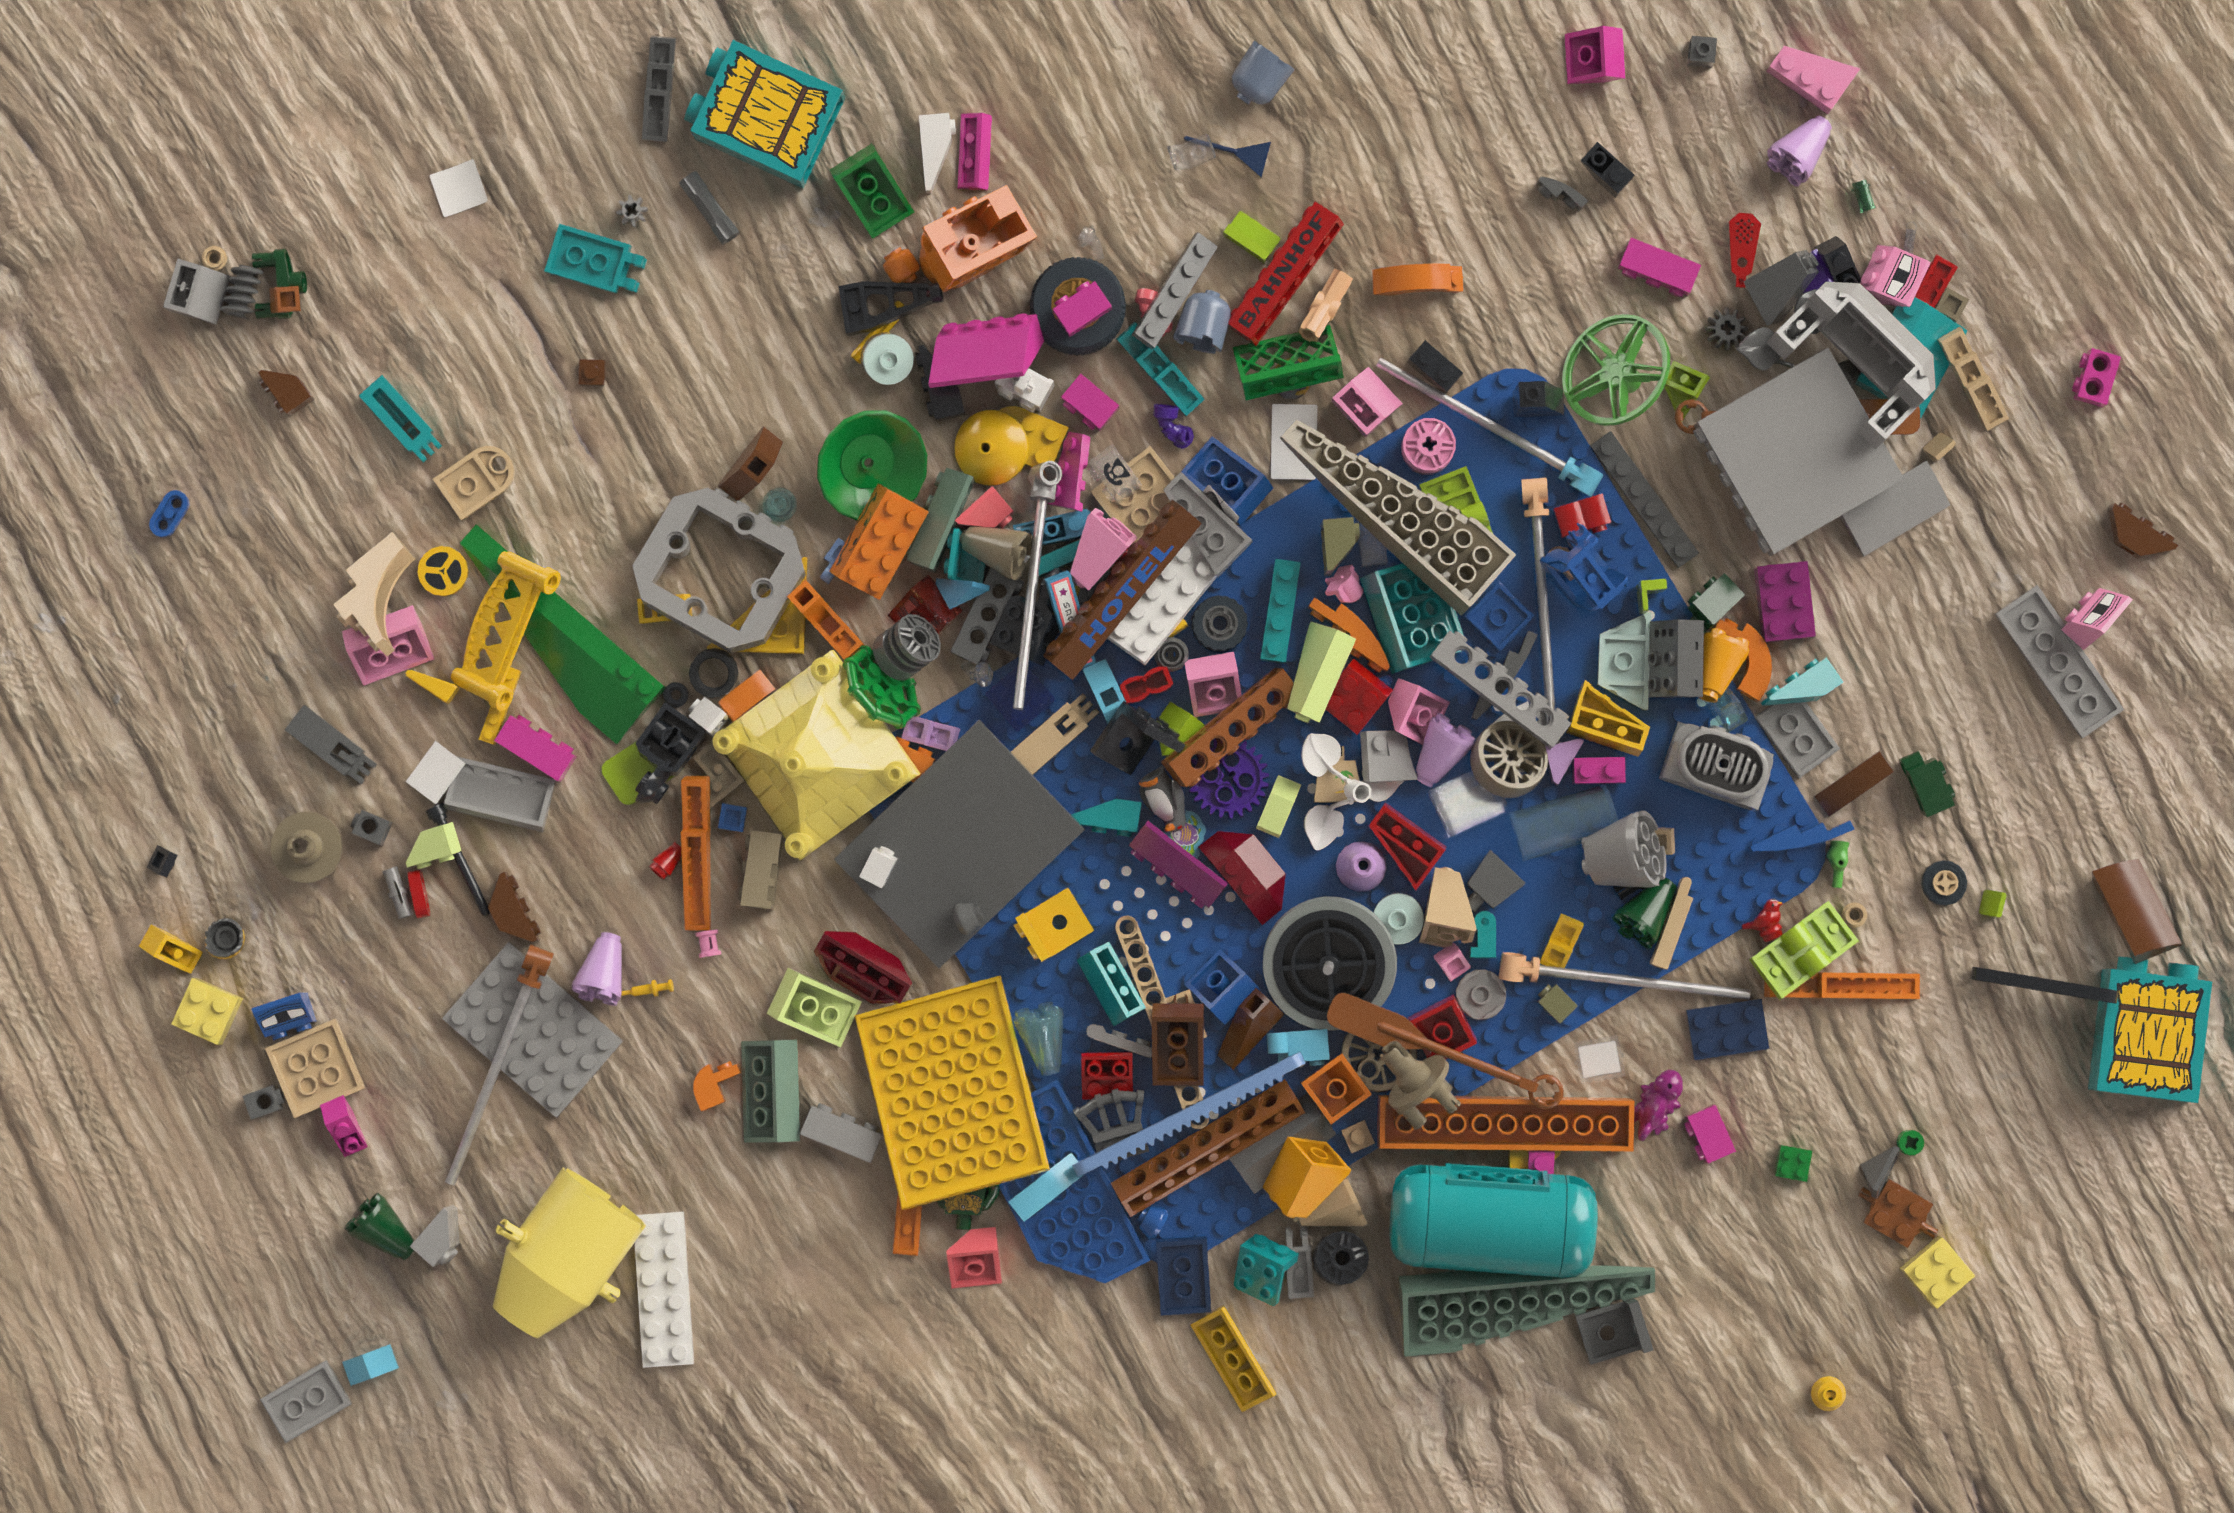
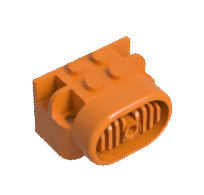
M1007 185L980 199H977L976 196L968 199L963 203L964 206L958 210L956 207L948 209L942 214L943 217L922 228L924 232L920 240L922 245L919 255L920 266L927 279L932 283H938L943 292L963 287L987 274L999 264L1022 253L1037 238Z

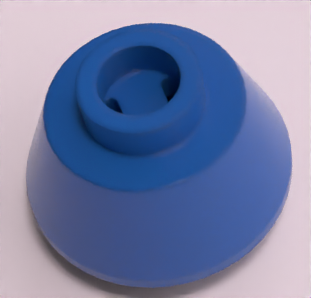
M1150 1206L1148 1210L1144 1209L1137 1219V1222L1141 1223L1139 1229L1148 1239H1155L1160 1233L1169 1215L1167 1210Z

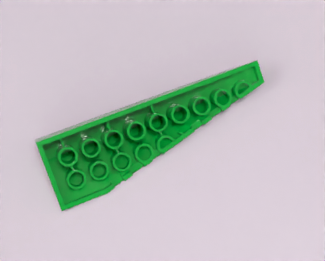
M476 524L460 544L491 586L502 570L498 564V558L502 552L508 551ZM513 579L509 581L508 589L504 593L506 600L521 596ZM555 591L549 595L543 592L540 593L524 635L578 712L618 745L663 693L666 687Z

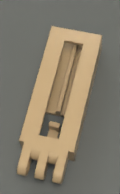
M1081 694L1071 704L1067 702L1011 751L1032 775L1088 728L1087 723L1100 713L1097 709H1094L1089 715L1086 713L1093 705L1090 701L1083 707L1079 705L1086 698L1084 694ZM1069 716V718L1062 723L1063 726L1067 729L1073 722L1075 723V725L1064 735H1062L1061 732L1056 728V726L1060 724L1066 717Z
M1689 877L1679 880L1677 890L1675 891L1676 895L1649 963L1664 970H1668L1693 901L1692 897L1687 896L1692 884Z

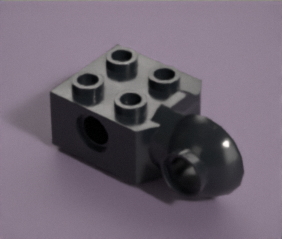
M1054 568L1043 578L1039 589L1040 596L1038 601L1035 602L1029 661L1044 666L1046 658L1043 655L1048 645L1055 640L1059 631L1044 579L1063 572L1060 568ZM1019 595L1009 597L990 644L1019 656L1026 600V598Z
M667 703L662 705L636 742V748L640 757L656 767L653 773L648 771L635 789L639 793L635 801L639 803L654 802L658 804L669 788V785L666 784L670 776H678L707 736L706 730Z

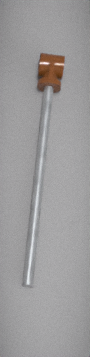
M531 944L528 948L521 968L526 969L525 973H519L517 981L523 983L446 1178L445 1182L450 1185H455L532 987L540 989L542 982L538 979L540 975L545 977L554 955L552 952Z

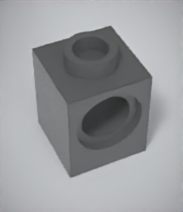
M1692 36L1689 40L1687 66L1712 68L1715 64L1717 38Z
M361 810V813H356L352 820L351 827L354 828L352 834L383 846L393 822ZM368 820H373L376 823V830L372 834H367L364 830V825Z
M275 1085L243 1096L251 1120L282 1110V1104L285 1103L281 1089H276ZM264 1094L271 1098V1105L267 1109L262 1108L259 1102Z

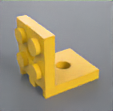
M1069 888L1064 889L1027 913L1017 916L1015 919L1018 923L1014 925L1020 937H1027L1031 945L1027 949L1034 960L1039 958L1041 962H1044L1094 931ZM1056 915L1066 917L1067 925L1064 929L1058 930L1053 927L1052 920Z

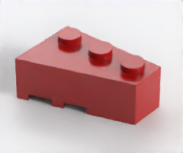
M1386 802L1369 824V827L1387 852L1390 853L1400 870L1403 871L1413 888L1417 890L1442 856L1447 846Z

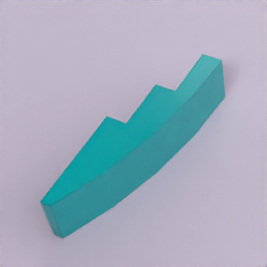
M1134 322L1116 340L1167 397L1179 407L1181 412L1187 416L1205 399L1158 346L1150 349L1132 336L1138 325Z

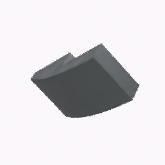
M1542 176L1537 182L1539 186L1538 191L1546 199L1551 197L1555 201L1562 194L1564 196L1562 200L1572 210L1576 208L1580 211L1588 202L1579 192L1560 181Z

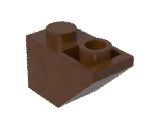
M266 370L258 372L262 378L259 380L260 385L266 393L272 392L276 398L273 403L281 414L285 412L287 415L292 416L315 400L298 376Z

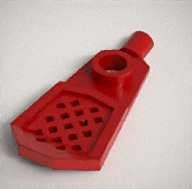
M1738 213L1728 222L1731 272L1736 275V288L1746 287L1743 281L1746 280V276L1752 273L1761 222L1752 213ZM1738 259H1745L1746 266L1739 267L1737 264Z

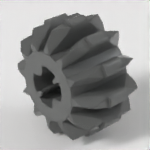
M1725 307L1723 315L1720 311L1716 310L1714 312L1715 318L1709 317L1707 319V322L1712 326L1706 327L1705 332L1713 333L1707 340L1709 342L1714 339L1718 340L1715 344L1716 349L1724 343L1725 351H1729L1730 342L1733 347L1737 348L1739 346L1738 340L1743 341L1746 337L1741 332L1748 331V326H1740L1746 318L1743 316L1737 319L1738 310L1735 309L1732 315H1729V308ZM1725 323L1728 324V328L1733 329L1728 335H1726L1724 330H1721Z

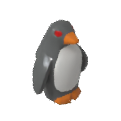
M1161 766L1145 775L1139 781L1141 786L1139 790L1140 796L1145 806L1165 822V832L1180 831L1186 825L1184 793L1179 783L1172 780L1167 775L1165 767Z

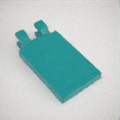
M559 223L544 271L617 294L619 287L637 293L640 283L637 280L626 277L630 264L645 269L647 259L644 256L630 253L632 248L630 244Z

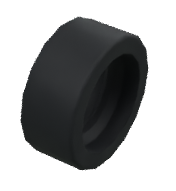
M717 648L706 649L699 653L690 665V683L695 691L702 696L710 698L721 697L728 693L737 682L739 673L737 663L732 655L725 650ZM712 658L721 660L728 668L726 682L720 687L715 688L705 685L699 677L701 664L707 659Z

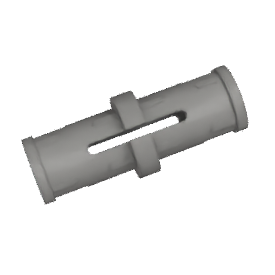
M398 866L382 871L390 891L388 896L389 899L392 898L398 919L413 915L414 913L406 894L408 889L407 887L404 888ZM394 882L396 883V886H397V889H398V892H399V895H400L402 904H401L400 899H399V897H398V893H397V890H396V888H395Z

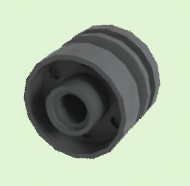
M912 614L902 617L891 628L881 633L873 643L875 661L884 673L896 680H907L914 676L923 667L934 661L941 649L938 633L932 624L925 618Z

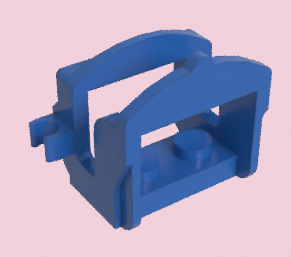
M1577 523L1579 529L1572 532L1568 531L1569 535L1565 538L1571 551L1566 552L1561 549H1554L1539 561L1551 582L1556 585L1573 605L1594 612L1604 608L1616 595H1620V592L1625 587H1629L1627 583L1628 578L1626 575L1607 566L1594 549L1598 538L1589 532L1584 525ZM1557 571L1562 573L1569 571L1583 589V592L1576 597Z

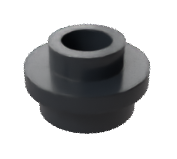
M673 682L666 686L663 697L668 705L677 708L687 702L689 692L683 684ZM675 690L681 693V697L678 700L672 698V692Z

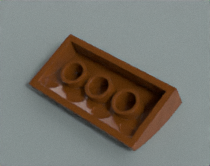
M2139 859L2118 862L2092 871V881L2134 964L2182 946V942Z

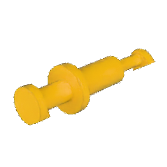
M670 979L667 983L657 984L656 980H652L651 984L634 986L631 990L622 991L621 996L653 994L656 997L659 995V991L669 990V992H673V981Z

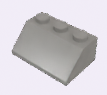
M454 1205L444 1207L410 1246L432 1267L449 1263L458 1253L456 1247L460 1242L457 1207Z

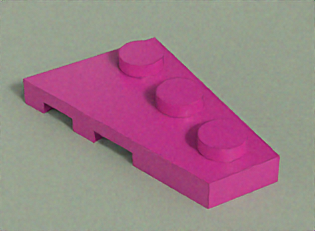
M1068 432L1063 442L1059 462L1057 463L1062 470V477L1059 483L1056 484L1055 502L1047 504L1082 512L1083 503L1079 501L1080 492L1085 490L1086 481L1082 480V473L1088 464L1089 436Z

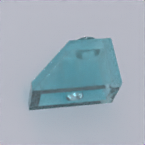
M1727 687L1722 697L1718 698L1716 703L1705 701L1722 728L1726 729L1727 733L1748 721L1739 699L1729 687Z

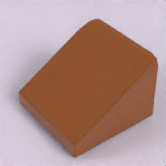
M299 286L269 288L271 313L301 311Z

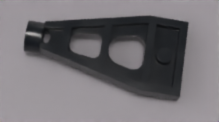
M861 281L838 286L847 336L872 332L928 305L944 302L943 292L938 283ZM927 291H930L931 297H927ZM897 292H912L914 301L909 305L897 308L894 294ZM872 294L885 295L888 297L889 308L876 316L870 315L867 298Z

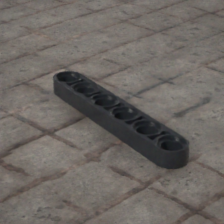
M1972 967L1970 977L1972 980L2113 1004H2117L2119 992L2111 989L1980 967Z

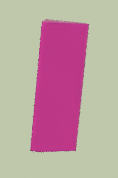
M985 113L961 114L957 189L988 190L991 115Z

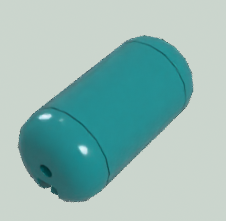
M1445 1163V1166H1409L1402 1170L1395 1179L1391 1198L1389 1239L1392 1252L1403 1264L1413 1267L1422 1266L1425 1268L1569 1278L1577 1277L1584 1273L1593 1261L1597 1240L1598 1207L1596 1194L1592 1186L1583 1178L1570 1175L1548 1174L1547 1171Z

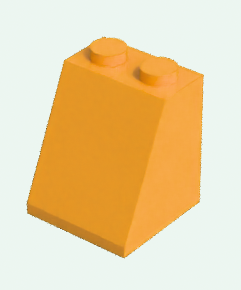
M1287 1136L1263 1188L1269 1194V1198L1281 1208V1212L1289 1218H1307L1350 1174L1351 1169L1327 1142Z

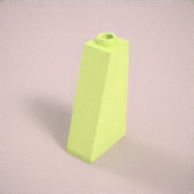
M1310 622L1287 707L1288 710L1296 713L1294 718L1305 723H1309L1310 720L1320 723L1356 641L1355 638L1337 629Z

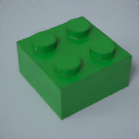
M1779 1145L1774 1176L1807 1182L1812 1150Z

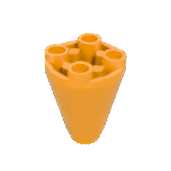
M1712 628L1710 633L1704 634L1703 697H1699L1701 700L1716 703L1718 698L1722 697L1748 656V640L1727 636L1725 631L1718 628Z

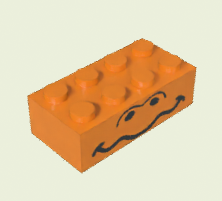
M878 483L829 572L880 600L929 511Z

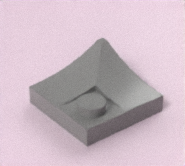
M1395 730L1360 732L1364 783L1417 780L1406 736Z

